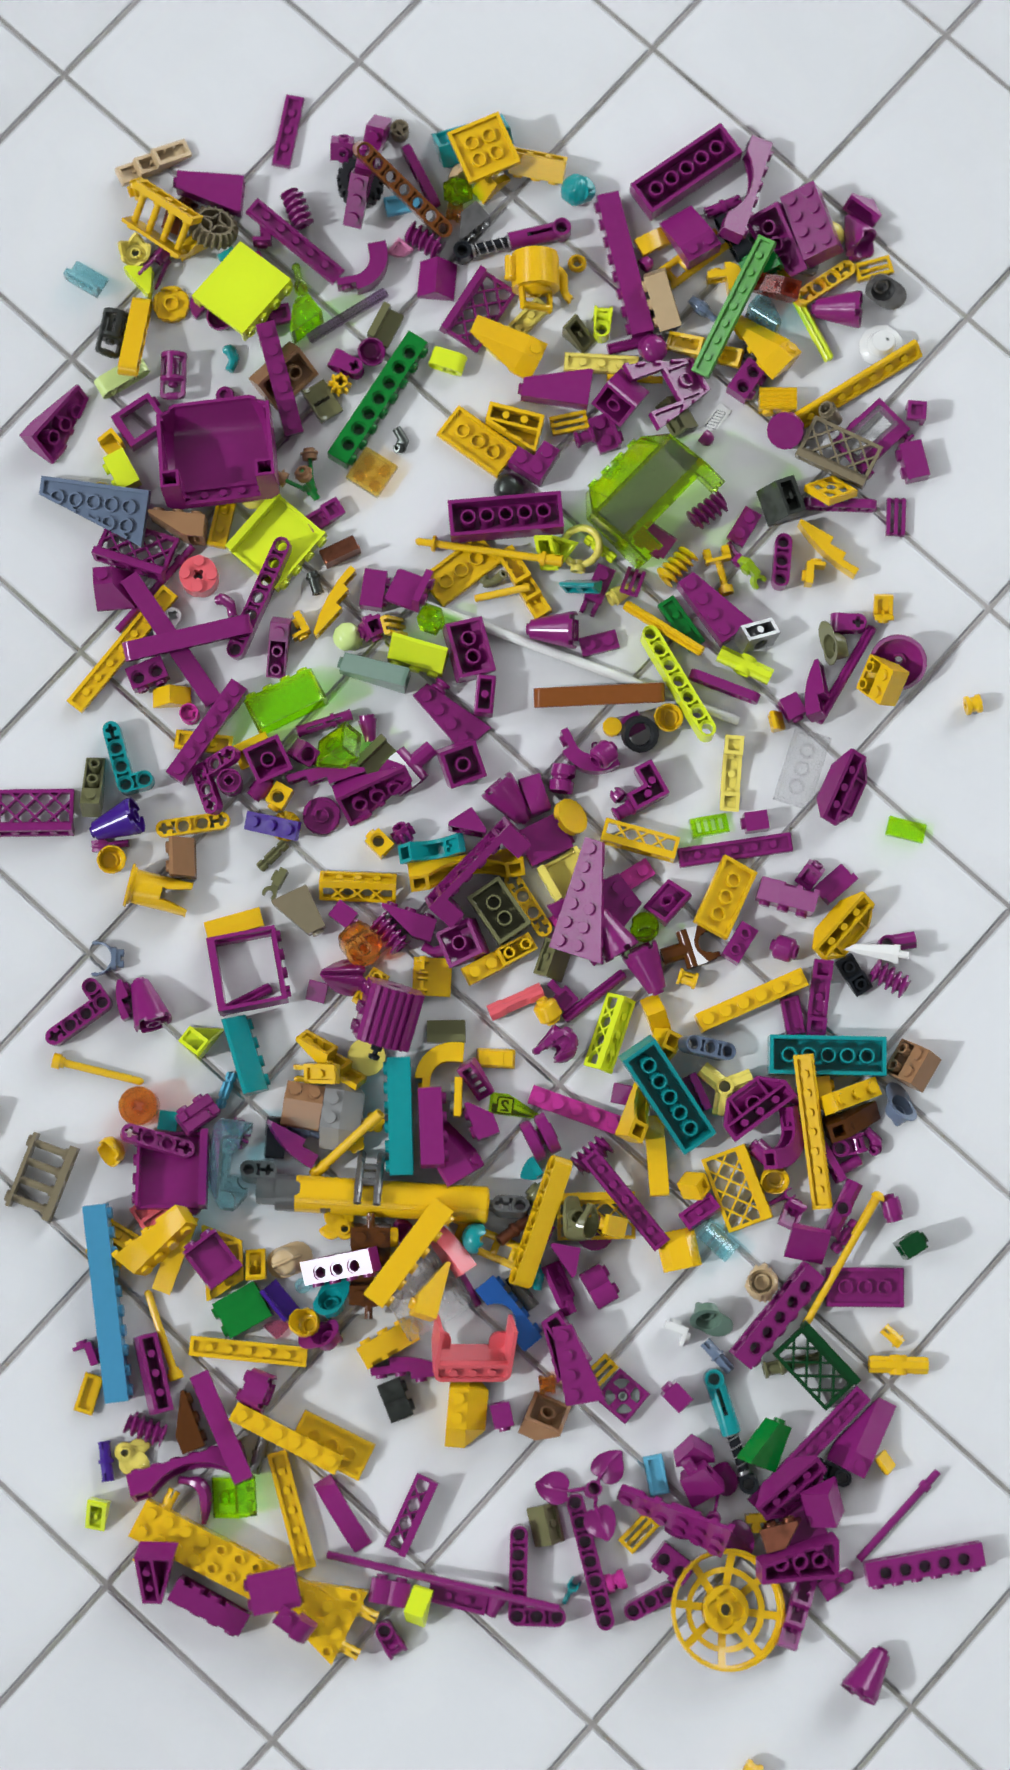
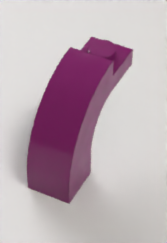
M386 240L367 243L370 257L368 266L359 274L336 278L338 292L347 293L357 289L358 295H362L379 285L388 268Z
M568 727L560 731L561 736L559 740L563 747H567V749L562 751V755L578 771L591 775H600L620 768L618 758L606 769L595 767L590 761V754L578 748Z
M798 1106L781 1107L779 1109L781 1137L774 1148L762 1150L764 1170L788 1167L801 1155L804 1148V1139Z

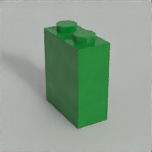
M255 1281L212 1304L214 1308L211 1309L216 1320L220 1318L223 1324L221 1329L226 1337L229 1336L230 1339L273 1316Z

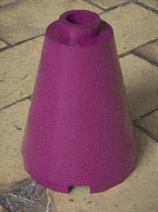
M857 290L816 299V302L812 303V314H815V318L860 328L863 311L861 304L863 303L862 291Z
M569 611L531 619L530 623L526 624V634L529 635L530 639L576 649L577 646L574 645V641H578L579 620H575L574 615L578 614L576 611Z
M509 771L505 774L506 777L504 779L499 778L481 796L514 823L524 825L531 819V811L513 774Z
M604 909L602 935L604 947H602V956L604 961L608 963L615 956L622 955L639 942L607 909Z
M656 940L652 941V945L646 942L630 949V954L627 956L625 953L621 955L624 963L648 994L656 996L664 992L663 988L666 987Z
M144 977L134 979L130 987L135 1031L141 1030L142 1033H148L163 1028L162 1024L165 1022L168 1025L172 1021L171 1014L149 979H144Z
M877 1646V1648L872 1647L842 1680L841 1686L850 1694L859 1696V1699L863 1702L875 1706L878 1702L890 1659L887 1655L888 1651L880 1646Z

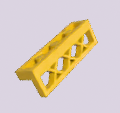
M606 817L600 841L611 847L673 863L680 837ZM608 824L616 825L620 832L615 835L606 833ZM630 829L635 830L639 837L631 840L626 837L624 832ZM648 834L653 835L657 842L652 845L646 844L643 837ZM667 839L675 841L673 851L665 849L661 842Z
M320 871L319 900L339 901L341 899L342 901L387 903V901L396 903L397 874ZM323 888H332L335 892L333 894H323ZM344 889H351L354 893L345 895L342 891ZM364 889H369L373 894L365 896L361 892ZM383 890H392V897H384L381 892Z

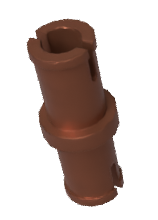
M529 1215L517 1220L515 1223L511 1222L508 1228L495 1236L497 1242L504 1246L514 1237H519L521 1232L525 1230Z

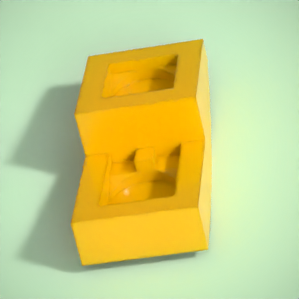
M661 227L634 239V244L643 257L657 249L660 251L671 244Z

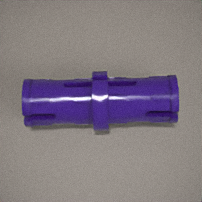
M111 1441L98 1442L100 1455L98 1464L101 1465L102 1482L115 1480Z

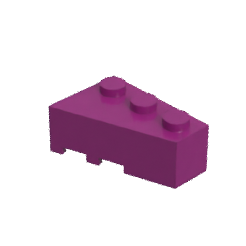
M763 876L760 880L755 901H758L760 906L769 908L771 905L777 907V911L783 913L791 911L795 913V916L806 919V917H810L814 913L821 890L815 889L813 892L803 889L804 887L801 885L796 887L787 884L785 881Z
M561 1309L541 1322L556 1373L557 1383L561 1381L552 1327L570 1324ZM580 1340L585 1355L590 1362L593 1358Z
M139 1542L134 1555V1562L143 1604H162L168 1588L179 1542Z

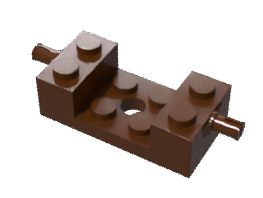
M368 1212L367 1223H352L351 1251L377 1246L381 1268H383L390 1258L391 1224H375V1213ZM381 1270L376 1271L375 1276L364 1278L362 1274L358 1275V1279L350 1281L349 1305L365 1307L364 1319H368V1311L369 1319H373V1307L378 1306L366 1297L364 1292Z

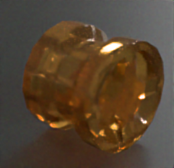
M448 202L445 218L448 221L455 220L456 223H460L464 205L459 204L457 206L452 202Z
M550 1374L547 1377L538 1375L540 1395H544L546 1392L555 1394L554 1374Z

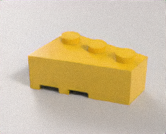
M490 401L485 418L486 425L535 455L545 415Z
M402 1317L394 1322L395 1327L389 1330L385 1327L376 1332L378 1336L371 1340L370 1337H367L359 1342L361 1346L356 1349L367 1369L421 1339L409 1318L405 1320Z

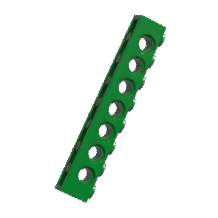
M411 331L407 332L328 450L329 459L345 469L355 464L358 459L357 454L360 450L363 451L368 444L367 439L370 435L375 434L378 429L377 424L387 416L388 407L390 404H395L399 396L397 395L400 389H405L409 382L408 377L417 371L420 359H424L427 356L429 349L426 340ZM409 352L415 354L412 358H407L405 355ZM399 367L405 370L403 373L395 372ZM387 383H393L394 387L388 389L385 387V385ZM377 398H383L384 402L381 404L375 403V400ZM367 413L374 414L372 419H366L364 416ZM358 428L364 430L360 435L354 433ZM346 444L354 445V447L351 450H346L344 448Z

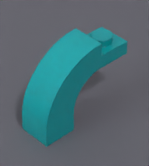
M456 833L436 840L407 842L398 845L400 864L459 856V854L466 852L463 833Z

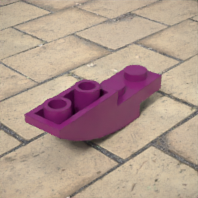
M389 1357L390 1365L370 1368L371 1376H376V1379L388 1378L387 1374L395 1373V1377L406 1376L408 1371L411 1373V1379H416V1382L428 1381L427 1377L434 1376L432 1361L417 1357Z

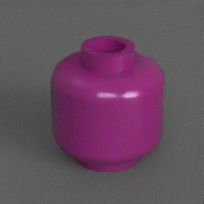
M601 740L590 750L591 763L597 768H608L618 758L617 746L612 741Z
M779 935L776 940L772 939L769 949L772 950L773 958L790 962L792 959H796L800 946L797 945L796 939Z

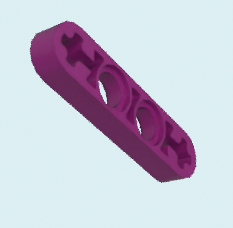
M409 143L402 146L401 152L424 197L435 208L440 207V200L413 148Z
M814 497L804 498V505L806 510L862 513L877 511V501L874 499L851 498L847 501L836 503L833 506H827Z
M691 669L688 677L689 680L750 704L757 705L761 696L753 690L697 669Z
M129 1123L124 1125L120 1131V1137L126 1143L180 1159H189L195 1152V1146L189 1140ZM131 1129V1132L136 1135L139 1133V1131L142 1132L139 1136V1141L136 1140V1138L138 1137L136 1135L127 1137V1133L125 1131ZM143 1135H152L153 1142L150 1144L145 1143ZM163 1140H170L172 1147L165 1149L162 1146ZM177 1142L179 1143L177 1147L183 1148L186 1145L188 1146L187 1149L190 1151H188L187 1154H184L183 1149L178 1148L176 1152L173 1150L175 1149Z

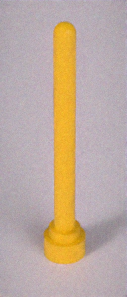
M54 1053L51 1068L55 1069L67 1067L136 1085H142L144 1082L141 1077L67 1060L66 1057H63V1054Z
M146 1290L144 1295L169 1368L167 1370L168 1380L172 1382L181 1379L184 1375L182 1369L180 1370L179 1366H176L151 1290Z

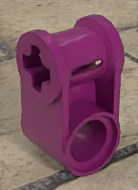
M335 349L327 367L336 373L342 372L345 376L349 375V378L353 380L361 379L364 376L362 361L341 349Z
M841 612L830 614V625L836 633L841 635L861 634L865 631L867 620L862 614ZM856 621H859L860 627H856Z
M864 1132L831 1143L830 1149L835 1158L869 1151L864 1143ZM838 1143L844 1148L842 1154H838L835 1151V1146Z
M381 1620L377 1623L376 1637L390 1660H393L394 1656L403 1650H408L404 1640L389 1620ZM381 1626H388L390 1632L383 1635L379 1632V1628Z

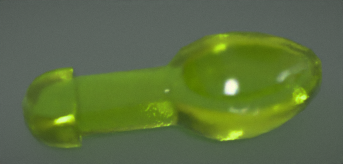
M293 263L291 269L295 277L294 291L300 298H305L308 293L307 283L302 278L300 264Z

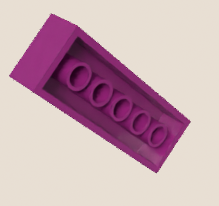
M719 123L632 182L629 193L649 220L652 221L739 162L743 151L722 123Z
M561 491L448 500L451 542L454 543L564 534Z

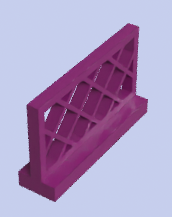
M480 265L439 328L440 332L443 334L447 333L476 354L482 344L479 342L477 347L469 342L468 336H472V334L467 333L465 324L475 321L477 317L475 308L485 307L487 313L485 317L488 319L495 318L494 321L498 322L515 296L511 287L487 272V269ZM486 277L493 282V289L484 290L483 282ZM506 290L511 295L508 299L500 300L498 291ZM495 291L497 301L487 303L485 293ZM482 294L484 304L475 305L474 295ZM498 304L499 313L490 316L488 306ZM473 309L475 319L465 320L463 312ZM463 324L465 334L457 335L452 331L455 325Z
M146 528L145 538L151 535L157 541L148 545L144 541L143 548L134 550L132 547L133 542L127 540L117 545L114 538L119 535L112 534L111 531L104 529L97 546L93 547L91 553L95 561L132 573L137 571L141 576L164 583L167 577L166 571L180 539ZM113 540L115 546L108 549L103 548L104 542ZM166 541L173 542L171 548L163 550L162 543ZM130 545L132 552L127 554L120 553V548ZM159 545L162 552L151 556L149 549ZM147 550L148 558L143 560L137 558L136 554ZM162 556L165 557L166 560L163 566L155 564V559Z
M0 790V837L74 836L75 790ZM63 794H70V800L65 805L58 800ZM2 795H11L14 800L6 806L2 803ZM24 795H30L33 800L25 806L20 799ZM43 795H49L52 799L44 806L38 799ZM56 801L62 808L53 814L48 808ZM18 802L23 809L15 815L10 808ZM37 802L42 809L34 815L29 808ZM46 810L52 817L48 821L42 822L38 817ZM65 810L69 814V821H60L57 817ZM7 811L13 816L9 822H1V816ZM25 811L32 816L28 822H22L19 819Z

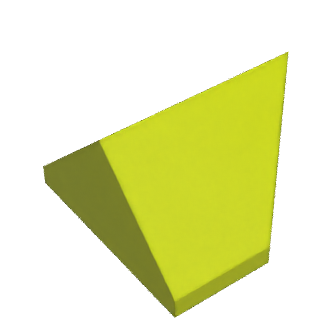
M554 535L534 536L537 554L547 551L548 554L563 555V563L579 544V542ZM540 565V570H559L560 568L559 566Z
M189 1026L178 1041L202 1059L223 1033L224 1029Z

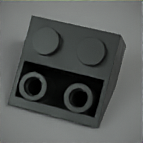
M794 475L776 480L756 491L768 527L804 516L806 507Z

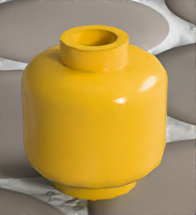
M543 996L536 1001L537 1004L534 1006L533 1011L541 1024L551 1026L561 1019L562 1010L555 998Z

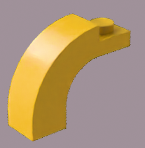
M447 1042L430 1049L420 1060L415 1072V1079H422V1083L418 1082V1088L430 1087L432 1073L439 1065L448 1062L463 1063L465 1044L462 1042Z

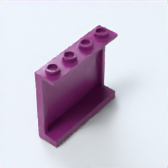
M200 1128V1132H195L189 1137L185 1132H162L191 1141L195 1146V1152L189 1159H180L134 1145V1147H137V1154L133 1155V1165L136 1166V1173H133L132 1182L135 1185V1192H132V1204H135L137 1210H169L175 1204L185 1206L188 1209H208L210 1132L208 1128ZM139 1131V1133L136 1135L138 1136L136 1140L139 1141V1136L142 1132ZM150 1134L143 1135V1140L145 1143L150 1144L153 1142V1137ZM165 1139L162 1141V1146L165 1149H170L172 1143L170 1140ZM176 1142V1147L173 1151L176 1152V1150L180 1148L177 1147L179 1143ZM186 1145L183 1148H180L184 1150V1154H187V1152L190 1151L187 1149L188 1146Z

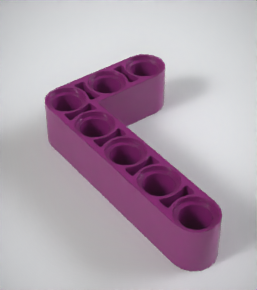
M520 1524L513 1526L510 1531L509 1593L520 1590L523 1596L527 1597L528 1532L526 1527ZM522 1529L525 1533L524 1537L516 1539L513 1536L515 1530ZM517 1549L524 1552V1557L520 1560L513 1557V1552ZM521 1570L524 1576L522 1579L516 1580L512 1576L513 1572ZM508 1601V1618L514 1626L560 1627L566 1621L565 1611L561 1607H559V1612L562 1613L563 1617L560 1621L556 1622L551 1618L554 1613L553 1611ZM514 1611H520L523 1617L516 1621L511 1615ZM540 1611L543 1617L539 1621H534L531 1617L532 1613Z

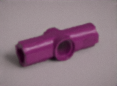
M848 1178L836 1202L833 1204L832 1211L823 1229L831 1230V1236L834 1238H838L862 1188V1185ZM840 1203H844L847 1206V1211L844 1214L838 1212L837 1207Z

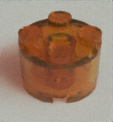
M357 921L348 925L338 936L340 950L353 965L368 966L380 957L381 947L383 946L382 940L374 929L363 921Z
M142 1086L129 1088L122 1094L118 1102L122 1118L130 1124L147 1126L154 1122L160 1111V1101L157 1095ZM138 1102L143 1103L141 1111L135 1109Z

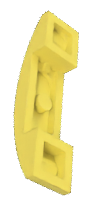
M725 734L719 811L739 812L745 736Z

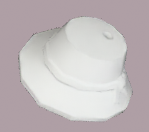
M875 325L866 330L859 341L860 354L866 363L873 365L901 348L903 340L898 332L888 325Z

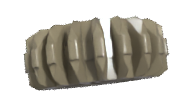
M208 205L206 208L201 206L200 209H196L195 211L202 215L203 219L200 224L190 226L189 234L192 235V240H197V245L202 244L204 248L209 247L211 250L213 248H216L218 251L221 248L226 250L227 247H231L236 241L239 232L238 221L235 220V216H231L230 211H223V208L218 209L216 205L214 208Z

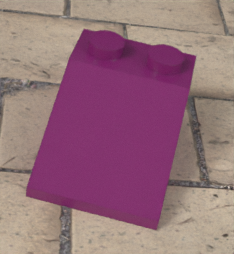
M691 205L659 223L687 270L720 252L721 242L712 228Z

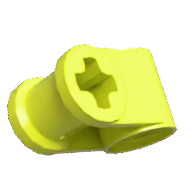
M594 305L593 337L597 343H605L609 339L613 306L601 308ZM604 330L606 331V333L599 334L597 331Z

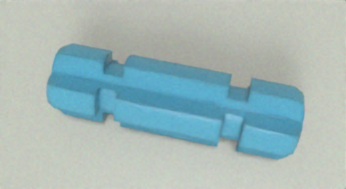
M230 1071L226 1073V1080L223 1081L218 1094L219 1099H216L215 1102L220 1109H225L226 1100L229 1099L234 1086L233 1082L237 1078L235 1073Z

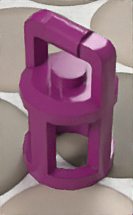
M167 350L161 353L160 397L164 400H178L186 396L187 354L185 352ZM165 385L170 388L181 386V392L165 393Z

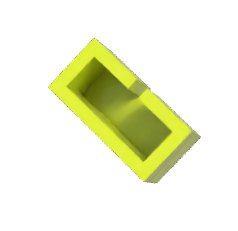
M123 447L103 457L105 464L102 466L107 475H112L114 480L111 483L113 486L137 488L142 485Z

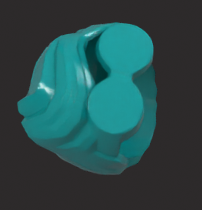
M580 174L568 176L561 185L562 199L572 206L582 205L591 201L596 193L592 180Z

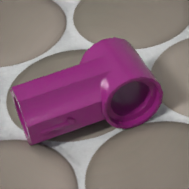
M914 931L884 935L877 942V944L882 945L883 940H889L891 945H901V950L917 948Z

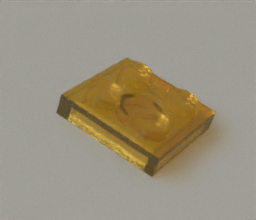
M366 446L347 474L346 479L378 499L397 471L398 466Z

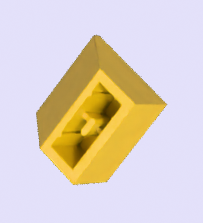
M870 654L856 689L879 705L896 706L910 672L897 663Z

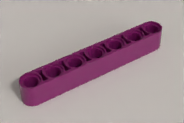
M278 537L274 540L241 613L243 615L256 612L255 619L251 620L254 633L248 634L246 637L231 638L228 642L226 650L228 655L234 660H241L245 657L273 595L274 586L278 583L292 552V545L285 537ZM281 543L287 544V548L284 551L278 550V546ZM274 560H278V567L271 568V562ZM266 577H270L272 579L271 583L266 586L263 585V580ZM257 595H264V599L262 602H255V598ZM235 646H240V653L233 655L232 649Z
M243 614L123 642L122 647L126 662H131L240 637L254 632L250 614Z
M573 1492L568 1495L566 1504L598 1627L601 1630L607 1631L614 1626V1616L594 1537L587 1532L584 1526L578 1527L575 1525V1519L580 1516L584 1517L587 1510L582 1495ZM571 1498H580V1505L572 1507L570 1505ZM583 1536L591 1539L588 1546L584 1547L580 1544V1539ZM593 1556L596 1559L595 1564L587 1566L585 1564L586 1557ZM592 1576H599L601 1581L599 1585L593 1586L590 1584V1578ZM602 1595L606 1598L603 1605L595 1603L597 1596ZM607 1615L611 1618L608 1625L600 1623L602 1616Z

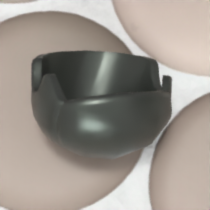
M512 473L503 474L494 484L496 496L523 494L524 492L523 481L519 476Z

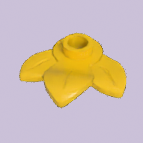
M324 1213V1219L327 1224L320 1228L319 1232L329 1240L336 1238L348 1240L351 1236V1225L355 1216ZM348 1227V1231L342 1232V1228Z

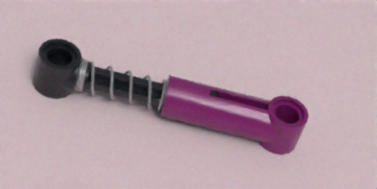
M558 218L554 222L508 232L503 238L489 239L486 242L481 241V243L476 244L474 242L468 243L464 240L458 241L453 247V258L457 264L465 265L477 255L482 256L484 253L490 254V252H498L501 249L506 250V248H509L511 251L522 247L536 246L553 241L564 242L571 235V223L566 218ZM563 227L566 231L559 232L557 229ZM461 250L467 252L465 255L458 254V252Z

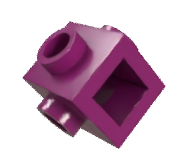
M347 134L332 136L330 160L348 163L349 158L353 159L354 137Z
M379 613L374 616L369 614L361 618L362 622L358 625V632L360 637L365 639L366 642L372 640L374 643L383 638L384 631Z

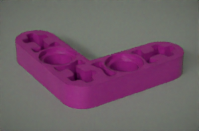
M226 746L197 764L192 771L203 808L208 814L219 815L223 810V802L214 777L223 769L229 768L239 761L241 753L236 747ZM218 759L219 766L214 769V761ZM207 785H210V792L206 795L205 788Z

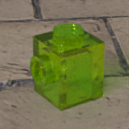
M454 177L443 182L445 201L462 205L473 200L472 184L469 185L467 180Z
M428 603L425 606L423 605L416 617L421 631L436 636L445 625L442 608Z

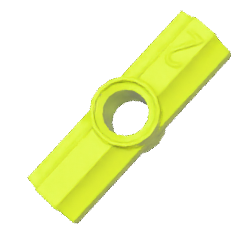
M724 645L716 658L717 662L732 668L735 673L743 677H751L765 685L768 684L774 672V669L757 662L753 656L746 653L741 654Z

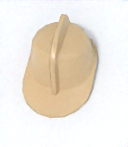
M290 1242L276 1248L269 1254L267 1268L276 1278H288L302 1272L300 1262L312 1259V1251L304 1242Z

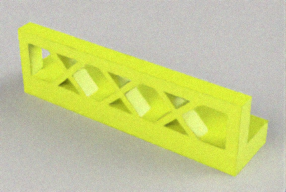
M607 992L583 1065L612 1074L636 1001L626 996ZM612 998L617 999L616 1005L611 1009ZM610 1017V1023L605 1027V1019ZM603 1035L604 1041L602 1044L599 1045V1037ZM597 1053V1062L593 1064L591 1063L592 1058Z

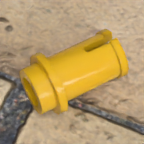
M889 1323L880 1331L892 1343V1347L898 1348L905 1341L902 1338L903 1335L900 1336Z

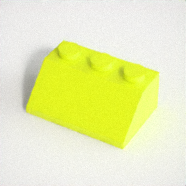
M393 632L387 659L391 664L410 668L411 672L419 673L422 671L427 673L429 677L438 678V676L443 677L449 653L447 647Z

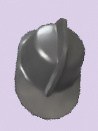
M885 273L871 275L865 289L866 295L871 300L889 310L902 306L907 296L905 288Z

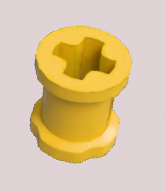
M680 968L676 984L681 983L690 986L694 990L699 973L696 972L694 974L684 971V968Z

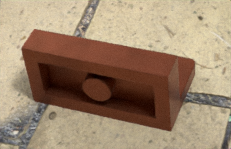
M351 535L319 550V553L326 568L329 569L361 554V549L354 536Z

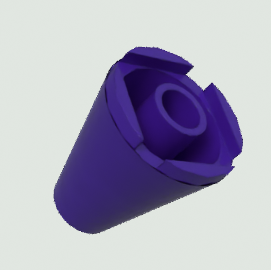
M131 797L126 798L91 822L89 830L92 837H96L97 840L145 832L144 818L139 816L138 811L140 808L136 801Z

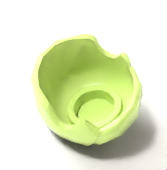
M341 623L334 630V644L343 651H356L363 643V639L358 632L359 627L353 623Z

